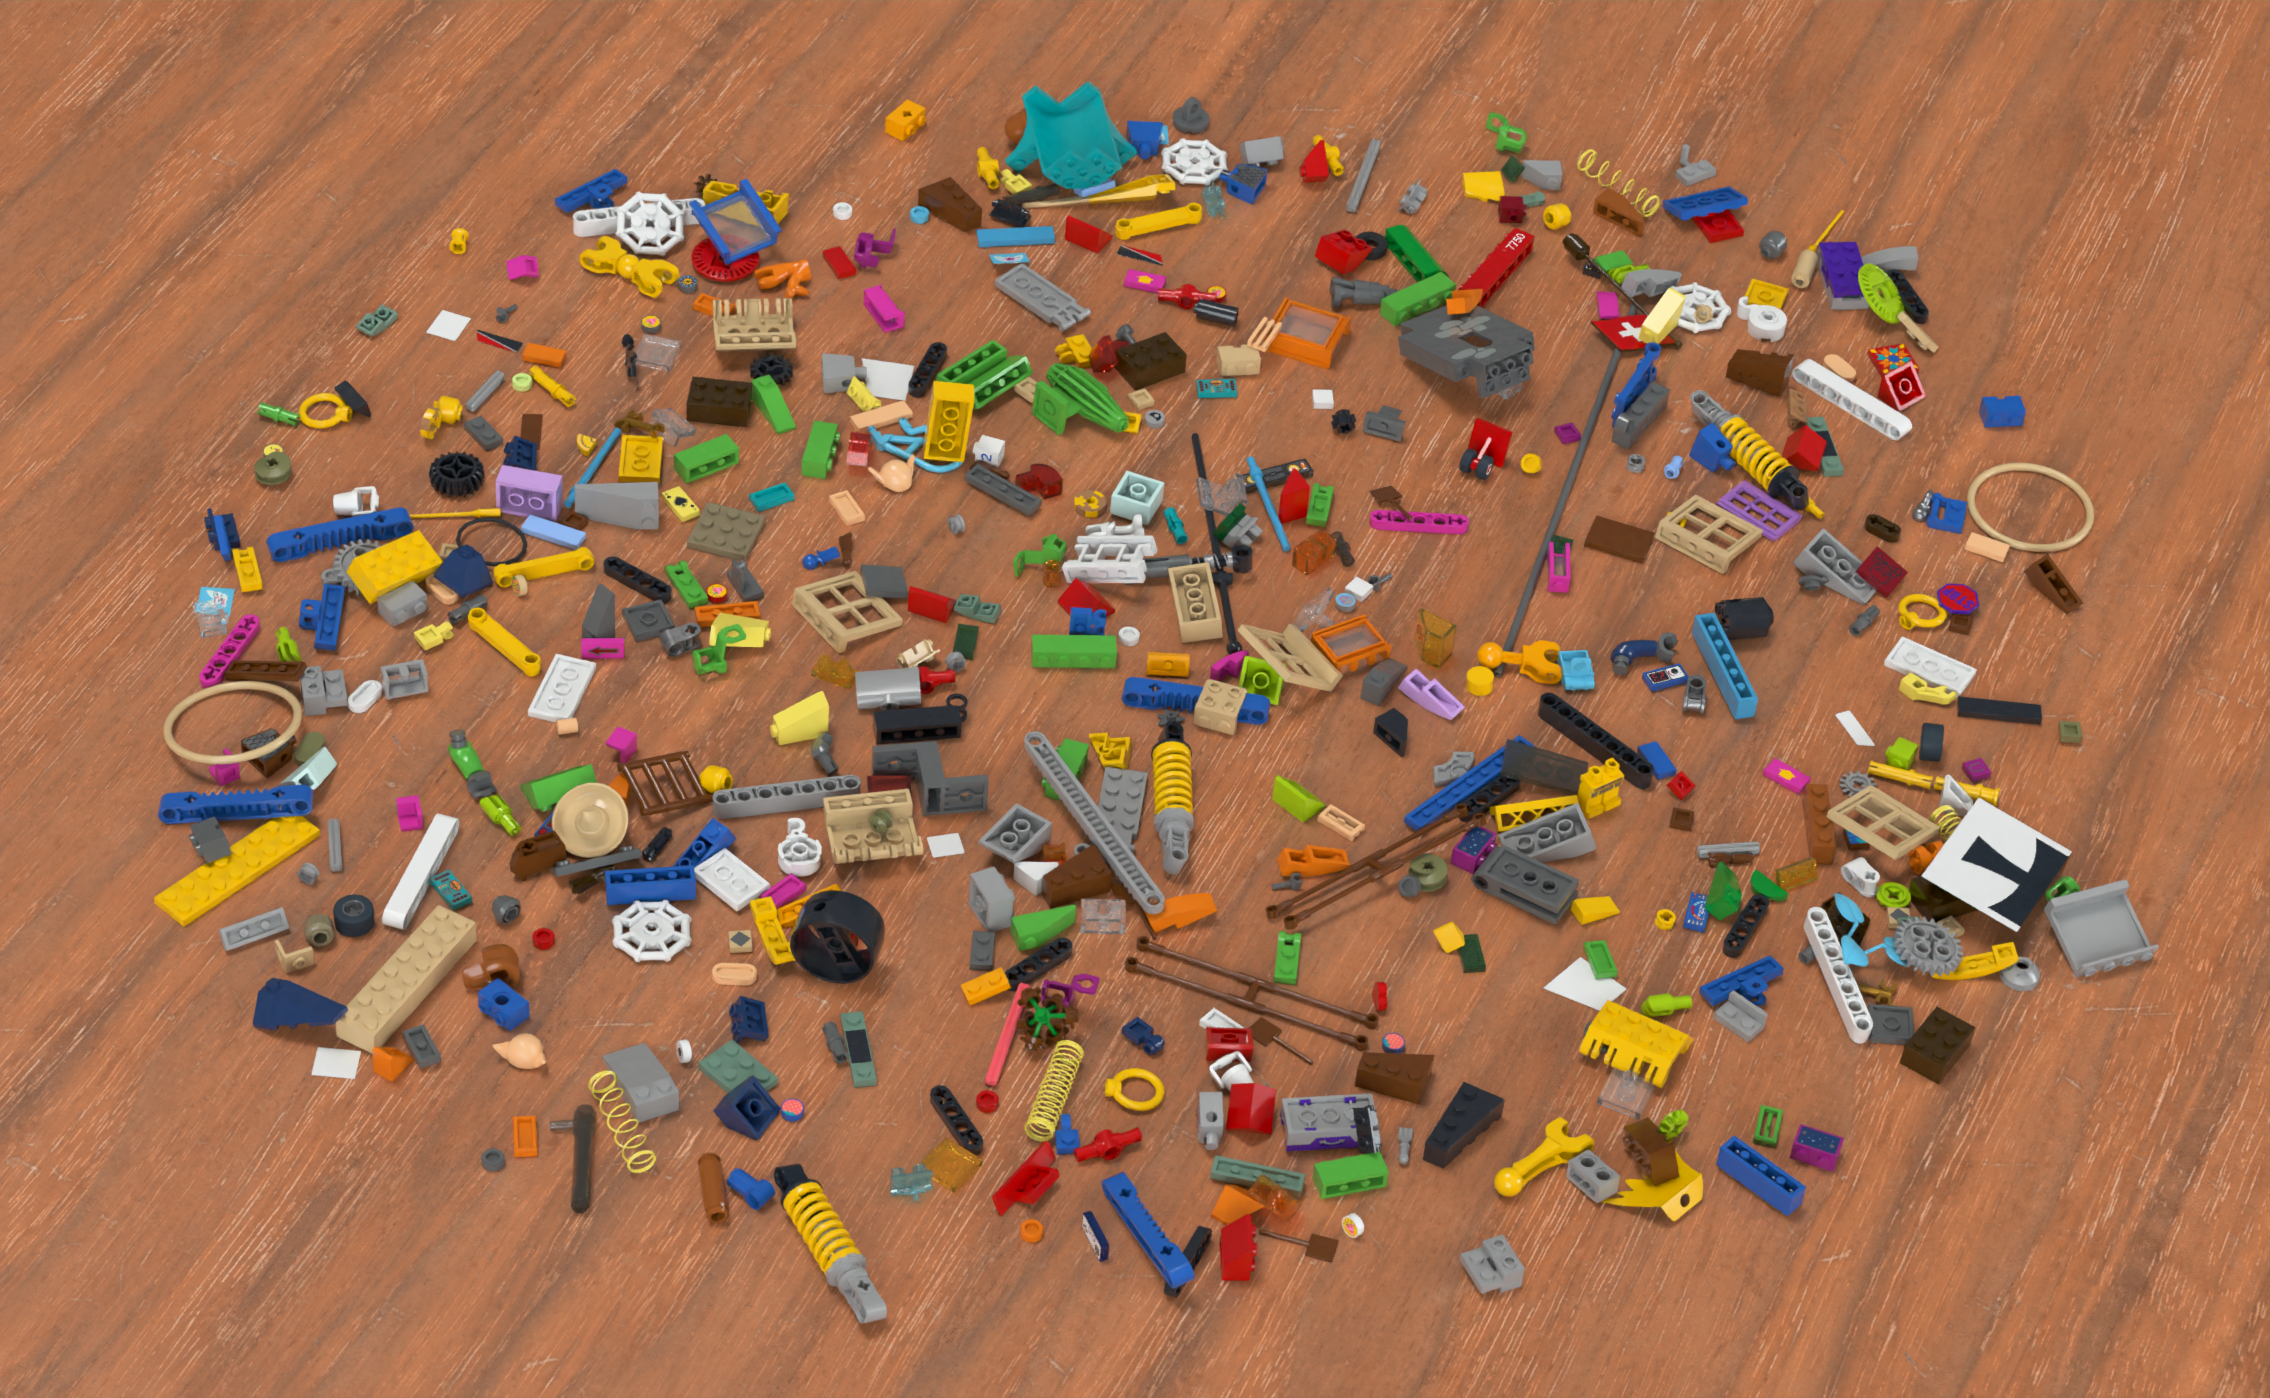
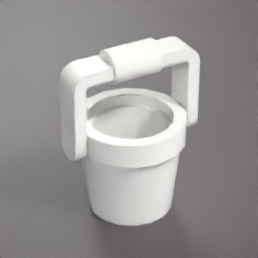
M374 486L354 488L351 492L335 494L333 497L336 515H352V517L374 513L379 504V496ZM372 493L370 499L371 511H363L361 494Z
M1239 1051L1223 1056L1210 1066L1209 1073L1221 1089L1225 1087L1230 1091L1231 1084L1254 1083L1249 1075L1252 1068ZM1238 1058L1241 1064L1230 1068L1220 1079L1215 1071Z

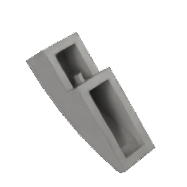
M1916 246L1889 248L1861 257L1863 265L1867 263L1874 264L1885 273L1893 269L1916 270L1919 259Z
M1659 269L1632 271L1626 274L1621 288L1631 297L1642 293L1652 297L1665 293L1671 286L1677 287L1682 274L1676 271Z

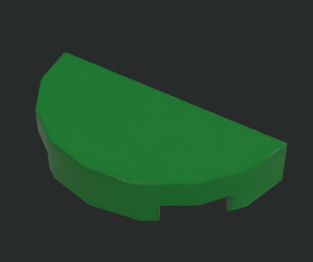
M1756 869L1752 873L1750 884L1751 891L1755 895H1763L1767 899L1777 900V902L1787 899L1788 893Z

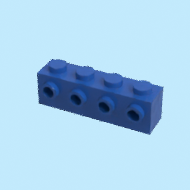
M694 865L605 871L607 905L633 904L636 900H639V902L696 899Z
M1735 1135L1720 1147L1716 1165L1787 1217L1802 1205L1806 1186Z

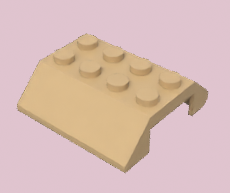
M768 298L763 299L764 315H761V299H744V315H742L741 299H736L735 302L737 315H729L730 302L729 299H724V316H722L721 299L713 300L715 352L796 349V337L793 331L792 298H783V314H781L780 298H776L775 301L776 314H769Z
M909 789L823 798L826 834L833 863L841 864L854 861L887 859L890 857L896 858L897 856L923 855L921 836L917 838L912 818L913 803ZM876 810L887 811L892 818V826L887 828L883 834L874 831L868 821L869 817L874 815Z

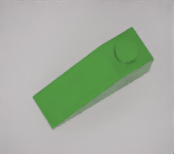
M766 375L751 380L752 400L775 432L781 434L796 429L783 396L771 376Z
M1075 904L1011 917L1010 932L1018 951L1040 947L1075 923Z

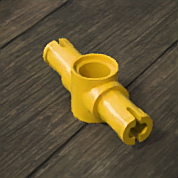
M1321 135L1315 136L1312 142L1313 145L1316 146L1320 140H1324ZM1325 142L1328 167L1335 176H1339L1344 171V167L1339 162V149L1337 146H1330Z
M980 147L977 150L979 159L977 161L978 176L983 177L987 181L990 189H996L999 186L997 178L999 175L998 160L992 159L989 156L987 148Z

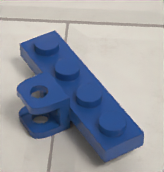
M614 169L555 198V205L566 213L574 211L576 208L589 202L590 206L594 209L614 207L613 200L608 198V196L613 194L614 189L628 183L627 176Z
M324 584L321 601L310 599L301 601L299 627L317 630L314 644L316 649L336 650L345 586ZM309 606V607H312L313 609H312V610H308V609H306V607ZM305 619H310L311 622H306V621H304V620H305Z
M1769 955L1701 986L1699 994L1714 1006L1727 1000L1730 992L1734 990L1757 1007L1766 1004V997L1762 993L1767 991L1768 985L1766 982L1782 975L1784 967Z

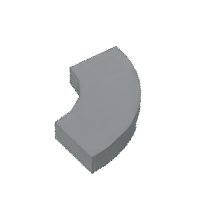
M1453 751L1452 758L1447 763L1433 766L1434 787L1447 786L1471 770L1474 752Z

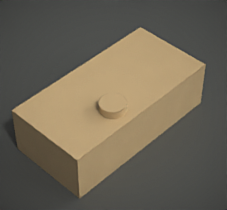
M1209 562L1168 568L1169 585L1181 643L1222 638L1221 615Z

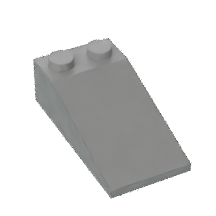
M658 483L575 484V512L591 521L633 529H659Z
M1824 528L1793 562L1806 575L1827 577L1829 582L1824 585L1863 606L1877 591L1855 572L1863 562Z
M1579 803L1498 834L1502 845L1542 863L1578 857L1597 849Z
M645 1043L602 1056L608 1071L614 1072L617 1076L615 1085L617 1088L624 1090L621 1096L625 1103L631 1105L629 1111L633 1119H637L640 1123L679 1110V1091L671 1076Z

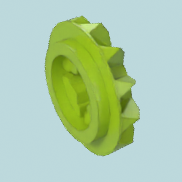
M1887 882L1878 887L1876 899L1879 900L1881 906L1905 908L1910 903L1911 894L1903 885Z
M1676 1110L1666 1115L1659 1124V1135L1665 1134L1668 1141L1672 1140L1673 1137H1677L1688 1124L1689 1117L1683 1110Z

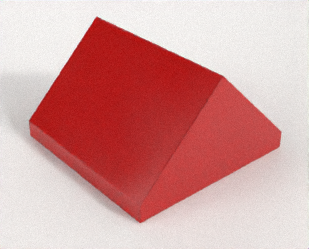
M1067 215L1065 240L1098 254L1112 239L1113 236L1109 233Z
M1912 361L1903 364L1881 378L1877 397L1897 412L1926 397Z
M1805 425L1787 437L1782 458H1785L1790 465L1798 469L1818 471L1827 441Z
M1295 468L1292 469L1281 492L1278 513L1281 524L1307 516L1310 486Z
M1078 578L1073 580L1057 602L1069 616L1071 607L1092 608V613L1103 609L1106 610V616L1115 613V609L1092 585Z
M913 586L909 587V612L947 623L954 611L953 607L957 600Z
M1206 1027V1061H1216L1227 1054L1230 1055L1235 1051H1239L1247 1062H1251L1254 1047L1251 1028ZM1238 1058L1233 1060L1235 1062H1240Z
M1257 1083L1231 1084L1226 1130L1271 1135L1277 1089Z

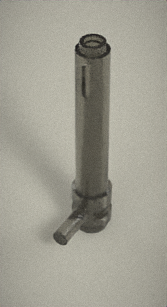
M587 1104L577 1107L572 1120L550 1122L551 1131L573 1129V1134L575 1135L571 1208L576 1213H584L590 1206L593 1136L596 1133L595 1123L597 1114L594 1108Z

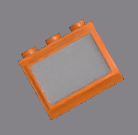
M1366 614L1312 633L1311 643L1339 672L1341 671V666L1348 664L1351 672L1356 671L1359 660L1365 658L1369 665H1373L1376 662L1377 653L1384 660L1390 658L1391 644H1388L1368 621Z

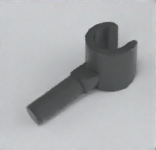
M514 304L506 309L497 308L496 312L499 315L496 316V319L500 323L506 322L509 319V313L517 309L518 306Z
M1389 573L1381 578L1377 575H1372L1368 578V583L1373 584V590L1378 591L1380 584L1392 578V574Z
M1293 873L1289 881L1271 885L1272 890L1290 887L1296 891L1299 890L1303 883V880H1300L1301 874Z

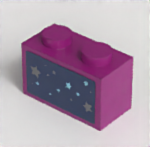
M1475 827L1467 831L1453 848L1451 864L1474 874L1494 847L1497 846L1495 843L1497 834L1483 827Z
M1800 1124L1793 1142L1790 1158L1833 1172L1844 1138Z

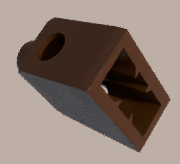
M270 728L241 740L242 753L260 748L278 738L280 734L275 729ZM293 735L279 748L248 761L262 775L268 778L291 760V746L297 743L296 737Z

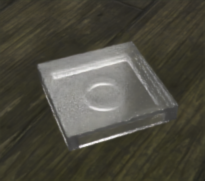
M643 334L635 350L637 358L634 359L635 365L670 372L682 347V341Z

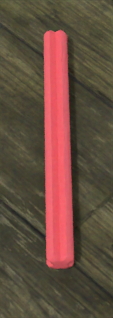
M1022 982L1018 985L985 1077L986 1085H991L992 1087L997 1085L1017 1029L1016 1023L1021 1018L1024 1005L1019 1006L1017 1001L1021 998V992L1025 988H1030L1029 984Z

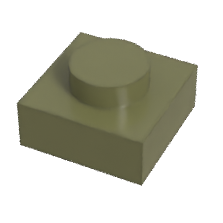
M2059 721L2060 742L2081 743V723Z

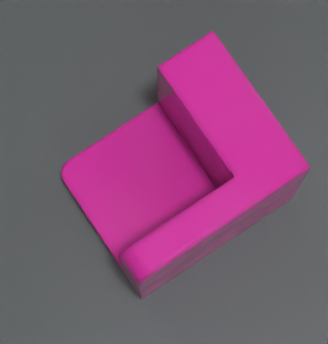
M522 255L506 261L509 280L522 276L531 278L539 276L537 257Z
M618 726L607 739L606 746L620 751V762L626 763L637 749V734Z
M227 748L223 750V755H232ZM239 763L215 764L209 767V772L220 787L240 779Z
M418 795L396 798L400 830L404 832L423 829L422 811Z

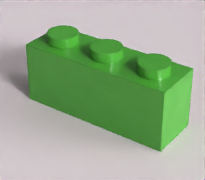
M814 420L802 458L803 476L826 479L827 472L832 470V458L836 457V444L839 445L841 440V433H838V424Z
M727 434L674 454V470L685 483L739 463V447Z
M1064 738L1062 745L1057 746L1056 752L1079 781L1088 760L1089 744ZM1044 777L1042 781V787H1045L1044 796L1060 800L1059 795L1055 794V790L1051 788L1050 783H1047L1046 777Z
M1380 1151L1376 1153H1366L1314 1164L1312 1179L1320 1198L1326 1199L1386 1187L1389 1171Z

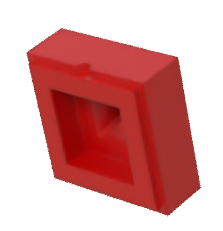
M1682 771L1666 785L1680 800L1696 787Z

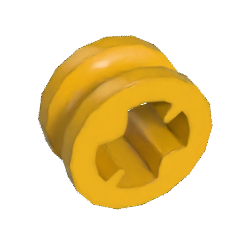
M1661 909L1657 912L1655 925L1662 930H1669L1674 926L1676 916L1670 910Z

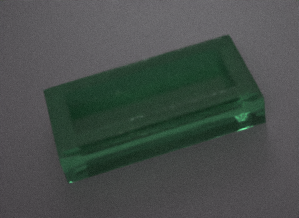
M958 624L953 652H961L965 660H973L979 626Z
M1478 934L1464 935L1465 945L1457 949L1463 973L1485 972L1486 964Z

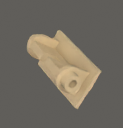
M924 639L913 646L916 654H914L912 648H909L900 653L896 661L902 668L919 667V663H927L935 658L934 654L938 653L940 649L933 650V642L930 639Z

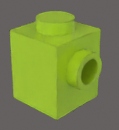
M1899 737L1893 746L1890 745L1885 753V757H1887L1886 765L1908 770L1915 760L1918 745Z

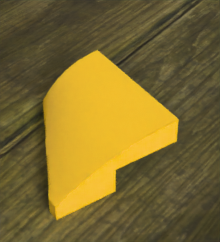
M1500 171L1463 173L1461 185L1465 197L1477 198L1488 202L1489 199L1499 201L1500 196H1505Z
M1108 732L1089 734L1090 741L1103 768L1112 767L1128 770L1133 743L1131 737L1110 738Z

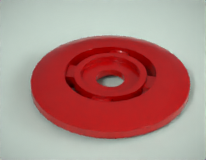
M720 235L731 251L730 253L752 244L737 236ZM710 238L699 242L694 247L691 255L692 265L699 274L711 280L722 282L737 281L750 276L757 269L760 258L757 251L726 265L724 261L720 260L722 256Z

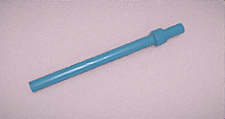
M615 428L577 484L588 483L622 433L621 429ZM575 485L570 489L569 496L564 502V506L570 508L575 502Z
M1248 457L1246 461L1250 468L1249 474L1257 485L1284 552H1287L1291 547L1262 479L1263 473L1257 467L1254 457Z

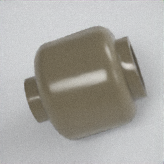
M315 914L310 916L305 922V937L310 945L324 947L334 939V925L328 916Z

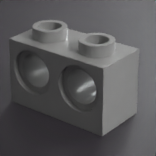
M1590 1150L1568 1161L1566 1178L1594 1202L1599 1203L1617 1193L1620 1176Z

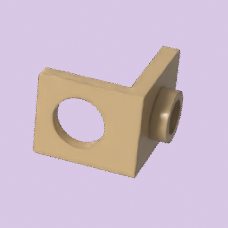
M275 940L276 956L285 974L314 965V953L311 946L285 954L279 940Z

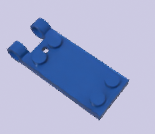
M1653 342L1646 344L1644 359L1639 360L1636 371L1622 392L1616 394L1614 399L1616 407L1611 415L1613 428L1618 416L1622 412L1625 413L1647 389L1650 383L1655 380L1657 369L1653 366V363L1660 357L1661 347L1659 344Z

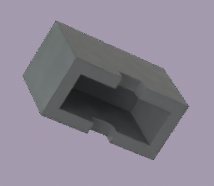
M215 816L190 826L192 834L189 835L192 846L193 848L195 847L198 857L203 856L206 863L232 854L227 838Z

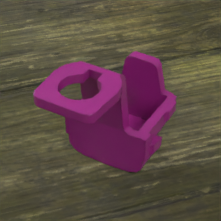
M893 228L889 242L873 240L874 234L861 232L858 235L854 249V259L860 263V267H877L879 258L870 253L872 251L889 254L894 243L896 229Z
M1079 974L1073 977L1071 985L1045 979L1041 990V1004L1045 998H1052L1048 997V991L1051 988L1063 991L1065 998L1062 1001L1065 1006H1069L1070 1002H1074L1076 991L1094 995L1100 979L1089 974ZM1089 980L1093 985L1089 988H1084L1078 981Z

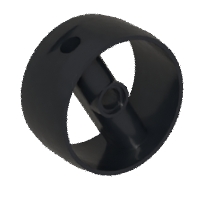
M837 890L816 893L805 902L792 929L790 940L792 955L805 971L821 980L839 984L857 982L865 978L877 962L885 937L884 920L872 904L852 893ZM809 925H813L820 939L811 931ZM851 932L863 941L867 949H857L850 937Z

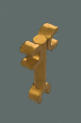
M634 410L629 411L627 417L625 416L623 419L614 422V428H622L623 433L630 430L629 426L650 432L652 438L658 437L657 432H665L662 423L651 425L642 422V412L635 415Z
M1882 979L1879 988L1857 983L1860 993L1876 997L1875 1004L1879 1005V1003L1883 1002L1891 1006L1893 1001L1891 996L1895 994L1897 984L1893 982L1892 987L1889 988L1884 985L1885 980Z

